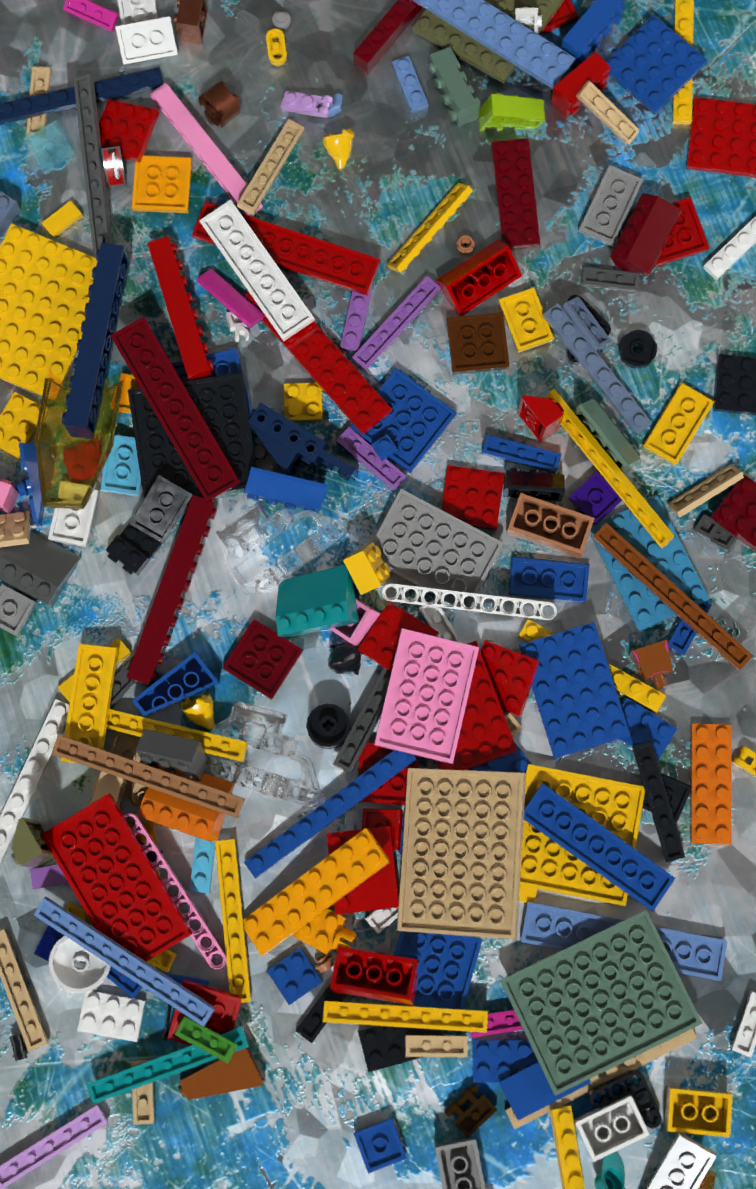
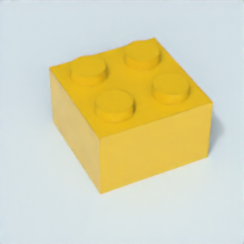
M373 541L353 550L343 560L361 595L382 586L390 577L389 566L383 562L381 551Z

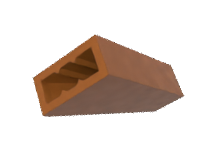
M247 1047L234 1052L228 1064L219 1059L181 1079L178 1088L183 1097L186 1096L188 1100L259 1087L265 1081Z

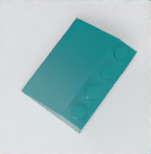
M346 565L279 580L275 615L278 636L290 638L359 622L353 581Z

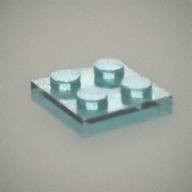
M57 122L24 138V142L42 173L75 156Z

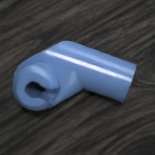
M334 94L332 106H329L328 109L330 111L328 117H333L340 113L343 99L342 94Z

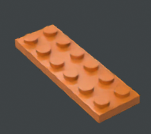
M692 723L690 785L693 787L690 792V843L732 845V725Z

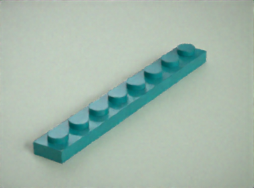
M243 1027L221 1034L223 1037L238 1044L235 1052L249 1047ZM191 1045L87 1084L92 1103L95 1104L217 1058Z

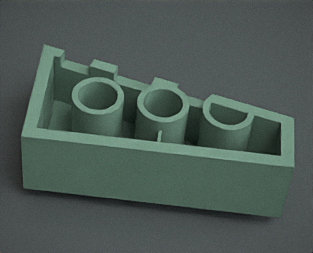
M451 47L430 54L428 68L430 73H434L436 77L435 83L437 88L442 90V99L444 104L450 108L449 114L452 121H456L459 127L479 118L480 101L478 97H474L472 86H467V77L464 71H459L460 64Z

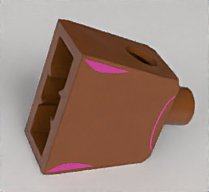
M667 640L632 650L629 653L643 681L653 679L656 689L668 686L664 675L672 672V663Z

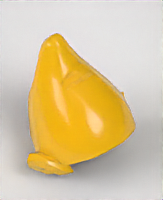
M350 128L348 130L343 129L342 134L333 135V133H330L329 135L325 134L324 138H322L327 152L333 158L339 170L345 167L351 154L354 132Z
M209 693L198 696L191 701L188 698L185 702L180 703V708L191 722L209 731L216 729L213 700Z

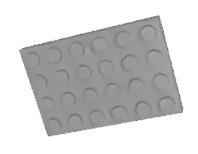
M400 489L373 540L374 544L379 547L381 558L384 563H387L390 571L419 587L478 594L504 545L503 542L403 489ZM448 594L444 600L454 604L455 596ZM471 596L466 597L464 605L468 608L471 607L474 598Z

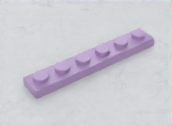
M99 1104L0 1165V1189L10 1185L107 1124L108 1120Z

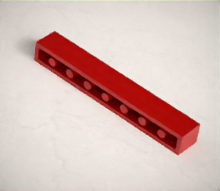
M169 236L147 242L188 379L190 381L212 377L210 371L214 370L211 359H206L205 356L209 352L206 343H201L200 339L203 336L201 326H196L195 320L198 319L195 308L191 309L190 303H193L190 291H185V287L188 286L185 275L181 276L179 271L183 270L180 258L176 259L174 255L178 253L175 242L171 243Z

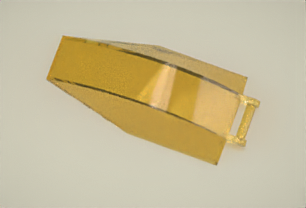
M49 378L45 379L34 438L43 507L84 509L89 502L114 445L123 381L108 389V379H106L94 440L71 437L62 424L63 412L67 410L66 396L70 394L71 390L69 385L70 378L67 387H63L53 380H49Z

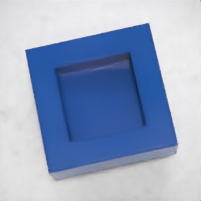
M388 434L371 444L381 462L398 452Z

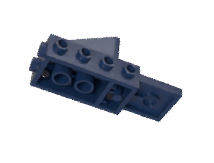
M261 402L256 409L250 412L248 423L285 475L291 476L300 460H302L310 468L313 465L318 468L322 463V466L330 471H333V469L337 470L339 476L346 481H349V479L356 480L358 476L356 469L328 453L330 449L328 444L319 437Z

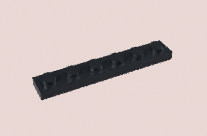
M652 741L632 745L665 861L667 863L686 858Z

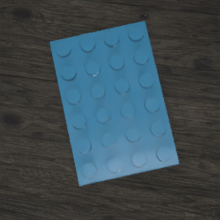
M658 496L647 500V503L675 536L662 549L630 509L602 520L597 525H592L589 533L591 538L607 523L694 603L700 605L705 601H709V597ZM592 538L638 632L676 616L670 608Z

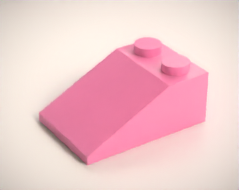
M355 598L359 622L331 628L330 630L349 643L360 646L381 613Z

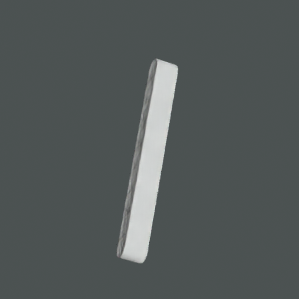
M387 584L382 590V595L387 601L540 620H551L557 614L556 606L553 603L400 584ZM390 587H394L397 591L394 598H389L386 595ZM408 590H414L416 592V598L414 600H408L406 598V592ZM428 592H434L436 595V599L432 603H428L425 600V595ZM448 594L455 596V603L452 605H447L444 601ZM471 596L475 599V604L473 607L468 608L464 605V600L466 597ZM486 599H492L495 602L493 609L487 610L484 608L483 603ZM506 601L513 602L514 610L511 612L504 611L503 604ZM527 603L532 604L534 607V612L529 615L525 614L522 609ZM545 606H551L554 613L552 616L546 617L543 615L542 609Z

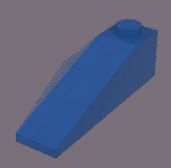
M19 443L22 467L25 468V472L28 474V478L25 480L26 487L29 493H32V496H29L33 521L39 527L42 526L52 471L51 461H54L53 451L49 450L46 444Z

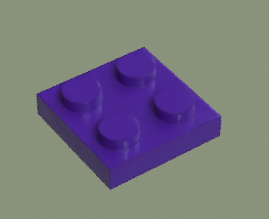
M597 471L568 498L582 514L595 518L593 521L595 525L622 502V499Z

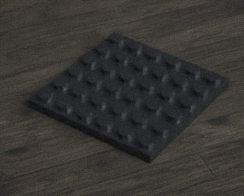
M236 373L183 381L184 387L241 483L227 492L243 490L249 469L251 467L257 468L251 426L248 423L250 419H248L249 413L243 374ZM141 388L128 390L143 497H146L159 473L189 490L193 495L203 496Z

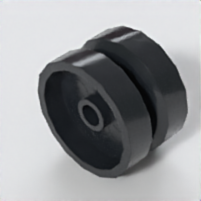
M335 704L317 706L311 711L306 724L307 732L312 742L322 749L329 750L339 748L344 744L351 728L348 715ZM327 724L333 726L330 728V731H327L325 728Z

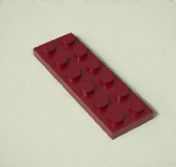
M529 138L492 141L501 241L509 245L510 249L540 247Z

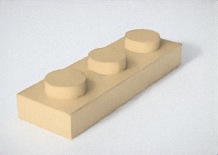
M406 1035V1057H468V1036Z
M151 1060L131 1061V1068ZM154 1082L132 1090L133 1125L155 1123Z

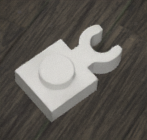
M226 312L230 332L235 331V341L239 342V335H243L245 340L248 341L249 327L232 312Z

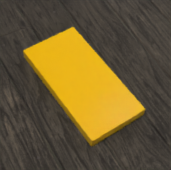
M681 382L644 443L643 448L676 466L715 401Z

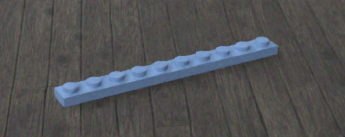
M44 897L33 914L204 1027L214 1012L216 1007L50 898Z

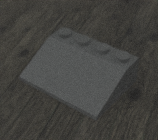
M30 530L29 544L0 547V580L53 608L81 557Z

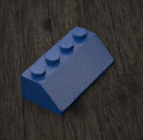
M251 467L247 473L243 495H246L249 500L258 501L259 498L266 500L265 503L270 505L280 503L285 504L284 507L296 510V507L304 509L303 512L315 514V512H319L328 485Z

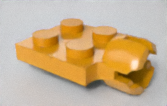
M326 909L292 934L293 937L326 955L332 949L337 950L338 946L352 949V946L343 941L346 939L355 943L357 937L355 932L345 927L347 918L339 914L335 915V912L330 909Z

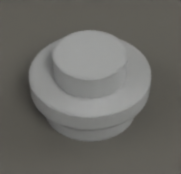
M278 11L273 15L272 21L276 28L283 30L290 25L291 18L286 11Z

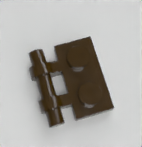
M475 1083L468 1088L465 1087L462 1090L463 1093L455 1101H450L448 1103L449 1106L444 1110L448 1117L454 1112L459 1116L453 1123L467 1139L497 1111V1108L484 1094L478 1099L473 1095L479 1089ZM469 1099L472 1104L463 1112L460 1106Z

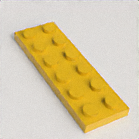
M79 644L65 737L103 750L118 648ZM61 757V760H60V761H62V762H68V763H76V764H79V763H77V762H74V761H71V760H68V759H65V758H62V757Z

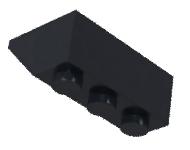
M510 468L505 473L503 497L519 498L520 493L540 500L561 502L565 493L564 474H560L558 471L540 473V470L535 469L525 472L519 468Z

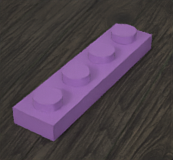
M374 281L368 296L352 291L340 350L356 353L360 349Z
M350 427L336 440L337 444L393 492L406 479V475L390 461L385 459L381 462L372 446Z

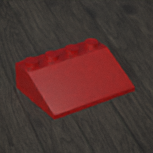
M391 826L368 828L390 860V863L334 903L335 915L399 907ZM364 829L326 833L329 855Z

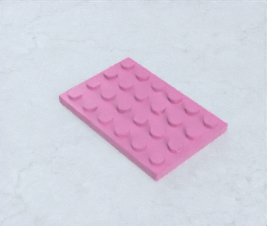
M402 628L374 745L453 764L479 647Z

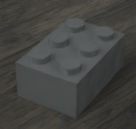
M147 729L144 730L136 748L143 764L192 781H201L209 762L200 741Z

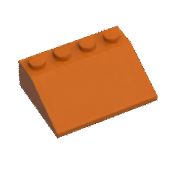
M207 773L203 774L200 782L195 781L232 794L235 785L233 782ZM148 787L137 816L209 842L218 840L226 814Z

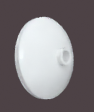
M66 936L58 940L49 957V970L53 980L62 989L72 993H86L96 989L104 982L111 967ZM78 962L84 963L82 968H78L76 965Z

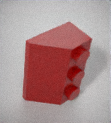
M524 395L521 397L517 414L537 440L542 443L559 430L564 410L553 399Z

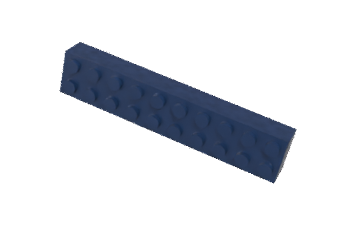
M101 243L100 249H97L96 252L97 265L93 267L92 271L93 285L89 286L88 295L90 299L89 303L85 305V321H82L81 324L82 338L77 343L78 357L74 358L73 368L75 371L74 375L70 377V394L66 396L67 410L62 415V424L71 437L94 440L114 342L110 335L116 332L130 263L124 246Z

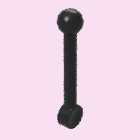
M168 1003L164 1033L162 1034V1039L164 1041L168 1040L167 1038L169 1035L168 1030L172 1006Z

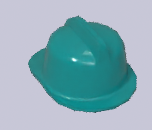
M615 1152L603 1158L602 1171L594 1179L596 1189H625L624 1164L620 1156Z

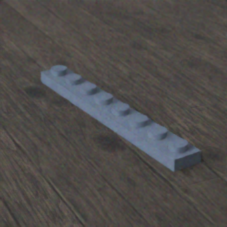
M559 303L545 312L542 317L633 433L638 435L651 425L652 422L599 354L595 352Z

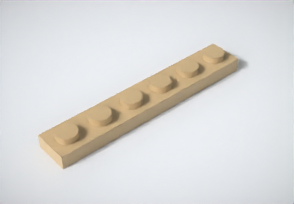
M290 119L287 120L238 201V208L254 216L302 136L305 127Z
M6 929L0 930V978L29 1052L48 1044L49 1041Z

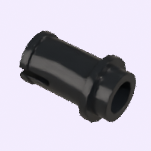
M22 1033L9 1037L14 1053L12 1058L15 1057V1061L28 1058V1051L25 1050Z

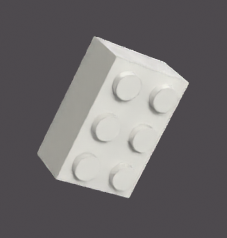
M631 1095L573 1119L593 1162L650 1135Z

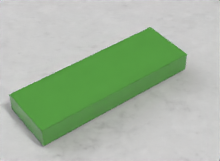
M184 1016L175 1032V1035L227 1064L238 1046L237 1043L205 1026H201Z

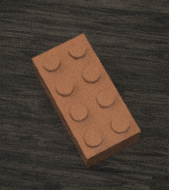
M520 493L506 534L580 559L595 518Z

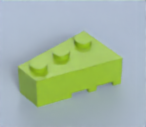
M494 93L490 95L479 109V131H485V127H497V130H503V127L514 126V130L538 129L545 121L544 100L537 99L536 97L524 98L518 95L507 96L501 93Z

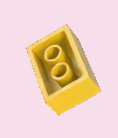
M666 1086L664 1129L670 1132L730 1137L733 1094L724 1091Z

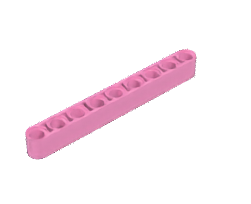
M166 83L162 84L150 93L151 98L237 206L248 185ZM260 204L256 212L263 208L262 204ZM239 208L244 215L252 216V214Z
M134 813L125 814V819L127 817L135 819V826L131 828L135 836L138 834L146 836V843L141 845L146 855L148 851L156 852L157 860L151 862L156 872L159 868H165L168 871V877L161 879L167 891L171 885H176L179 888L178 895H170L178 910L180 911V903L186 902L189 904L190 911L187 913L180 911L192 932L191 938L211 968H222L226 963V953L140 818ZM193 919L199 920L201 928L198 930L192 929L190 921ZM205 936L210 937L212 940V944L209 947H204L201 944V939ZM214 954H220L223 957V961L220 964H215L212 961Z

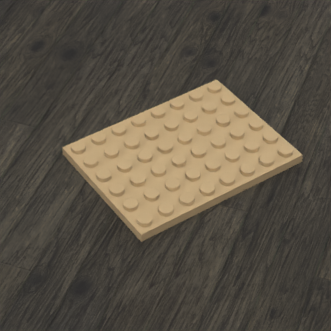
M408 768L397 931L517 940L526 773Z

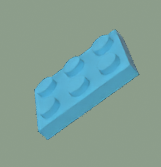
M107 434L100 491L139 496L141 477L135 438Z

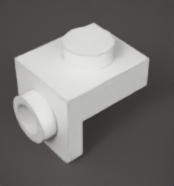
M515 8L516 21L523 25H534V32L538 34V27H542V15H538V8Z

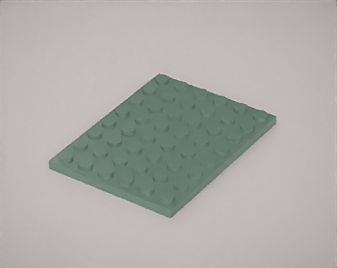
M647 910L500 980L554 1096L702 1024Z

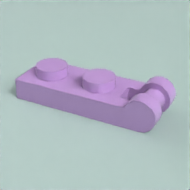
M285 91L280 108L282 111L327 118L330 112L328 109L329 106H332L333 98L327 95L317 96Z

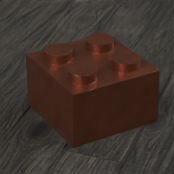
M177 0V8L179 10L174 15V25H177L176 34H179L181 42L202 44L208 14L206 0Z

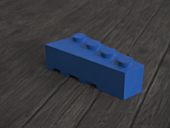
M194 652L135 697L132 702L143 716H147L219 684V682L196 652Z

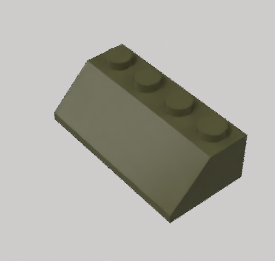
M24 817L18 820L11 846L13 851L11 856L17 865L38 868L54 858L41 836L45 831L39 821Z

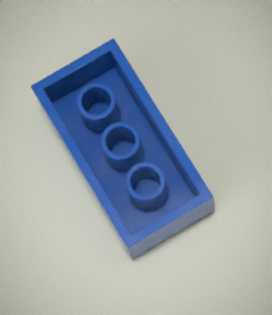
M595 0L563 38L561 49L575 57L572 67H578L590 57L589 55L592 51L596 52L601 45V40L603 38L606 39L612 32L611 28L621 22L623 19L622 13L626 8L624 6L626 0Z

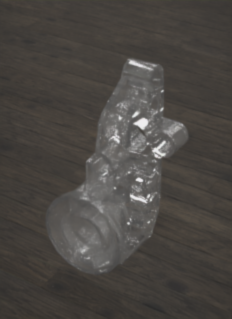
M259 501L231 518L216 531V534L226 546L224 566L244 594H261L278 586L306 564L322 555L349 532L350 523L345 518L334 519L313 510H305L293 515L288 507L281 511L278 510L270 516ZM306 516L314 521L319 528L318 531L278 559L275 564L263 570L247 582L237 569L239 565ZM343 523L342 530L336 531L333 534L332 530L336 529L338 524ZM269 524H271L275 530L272 535L268 534L266 531V528ZM322 533L327 534L329 537L327 544L322 543L320 540ZM238 547H240L244 553L241 558L236 555V549ZM291 558L297 559L294 565L287 567L286 564L292 561ZM268 579L269 581L264 584V587L260 588V581Z
M234 700L229 718L215 725L212 734L248 742V745L253 746V748L290 757V759L301 764V774L299 781L280 774H274L206 753L209 761L207 767L214 776L258 791L260 794L268 797L281 798L305 806L318 807L323 805L326 795L319 787L313 762L296 750L299 741L294 740V737L282 734L288 715L259 705ZM234 726L237 727V734L235 736L232 733ZM270 737L273 738V745L271 747L268 745ZM222 767L230 769L229 772L222 770ZM254 777H259V779H261L262 782L260 783L259 781L254 780ZM295 787L299 789V794L296 797L293 795ZM307 794H314L317 799L314 800V798L306 796Z

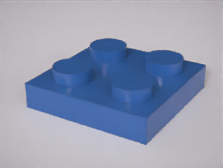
M301 948L267 971L288 1005L323 982Z
M392 1118L353 1133L368 1174L407 1159Z

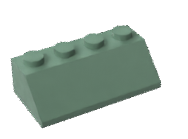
M591 399L577 406L575 415L585 424L589 432L598 440L602 448L610 455L611 459L624 474L640 462V452L636 447H632L629 444L627 435L618 430L615 420L607 416L604 412L605 408L600 402Z

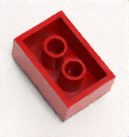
M594 52L554 86L551 104L565 119L570 115H575L579 111L580 106L583 105L576 97L577 93L586 81H590L602 92L607 87L611 67L597 52Z

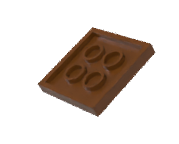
M503 312L446 318L452 375L509 369Z

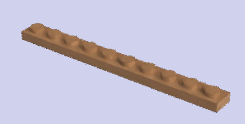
M62 735L57 736L51 753L235 818H239L245 798Z

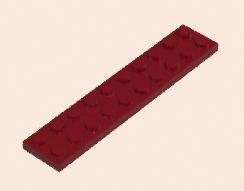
M144 316L110 335L206 502L241 484Z

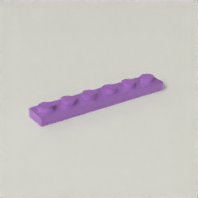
M426 276L352 356V360L367 371L440 292L441 287Z

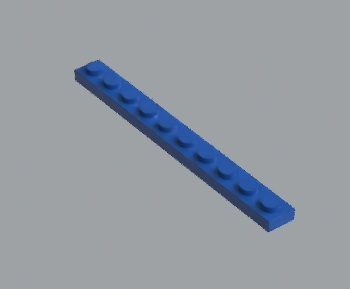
M396 750L392 751L244 862L254 878L257 879L417 760L416 757L412 754Z

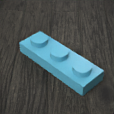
M195 837L189 890L191 892L210 893L215 841L208 842Z

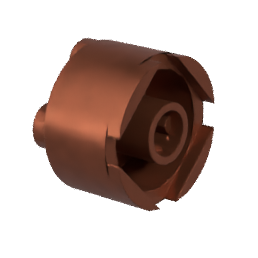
M223 81L214 84L198 97L200 107L204 105L206 109L204 114L216 126H225L240 113L238 104L241 102L236 94H232Z

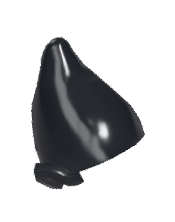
M347 642L329 645L332 651L328 658V667L337 674L354 673L359 675L361 656L357 647Z

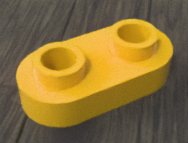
M271 29L266 34L269 61L274 66H281L287 60L284 34L279 29Z

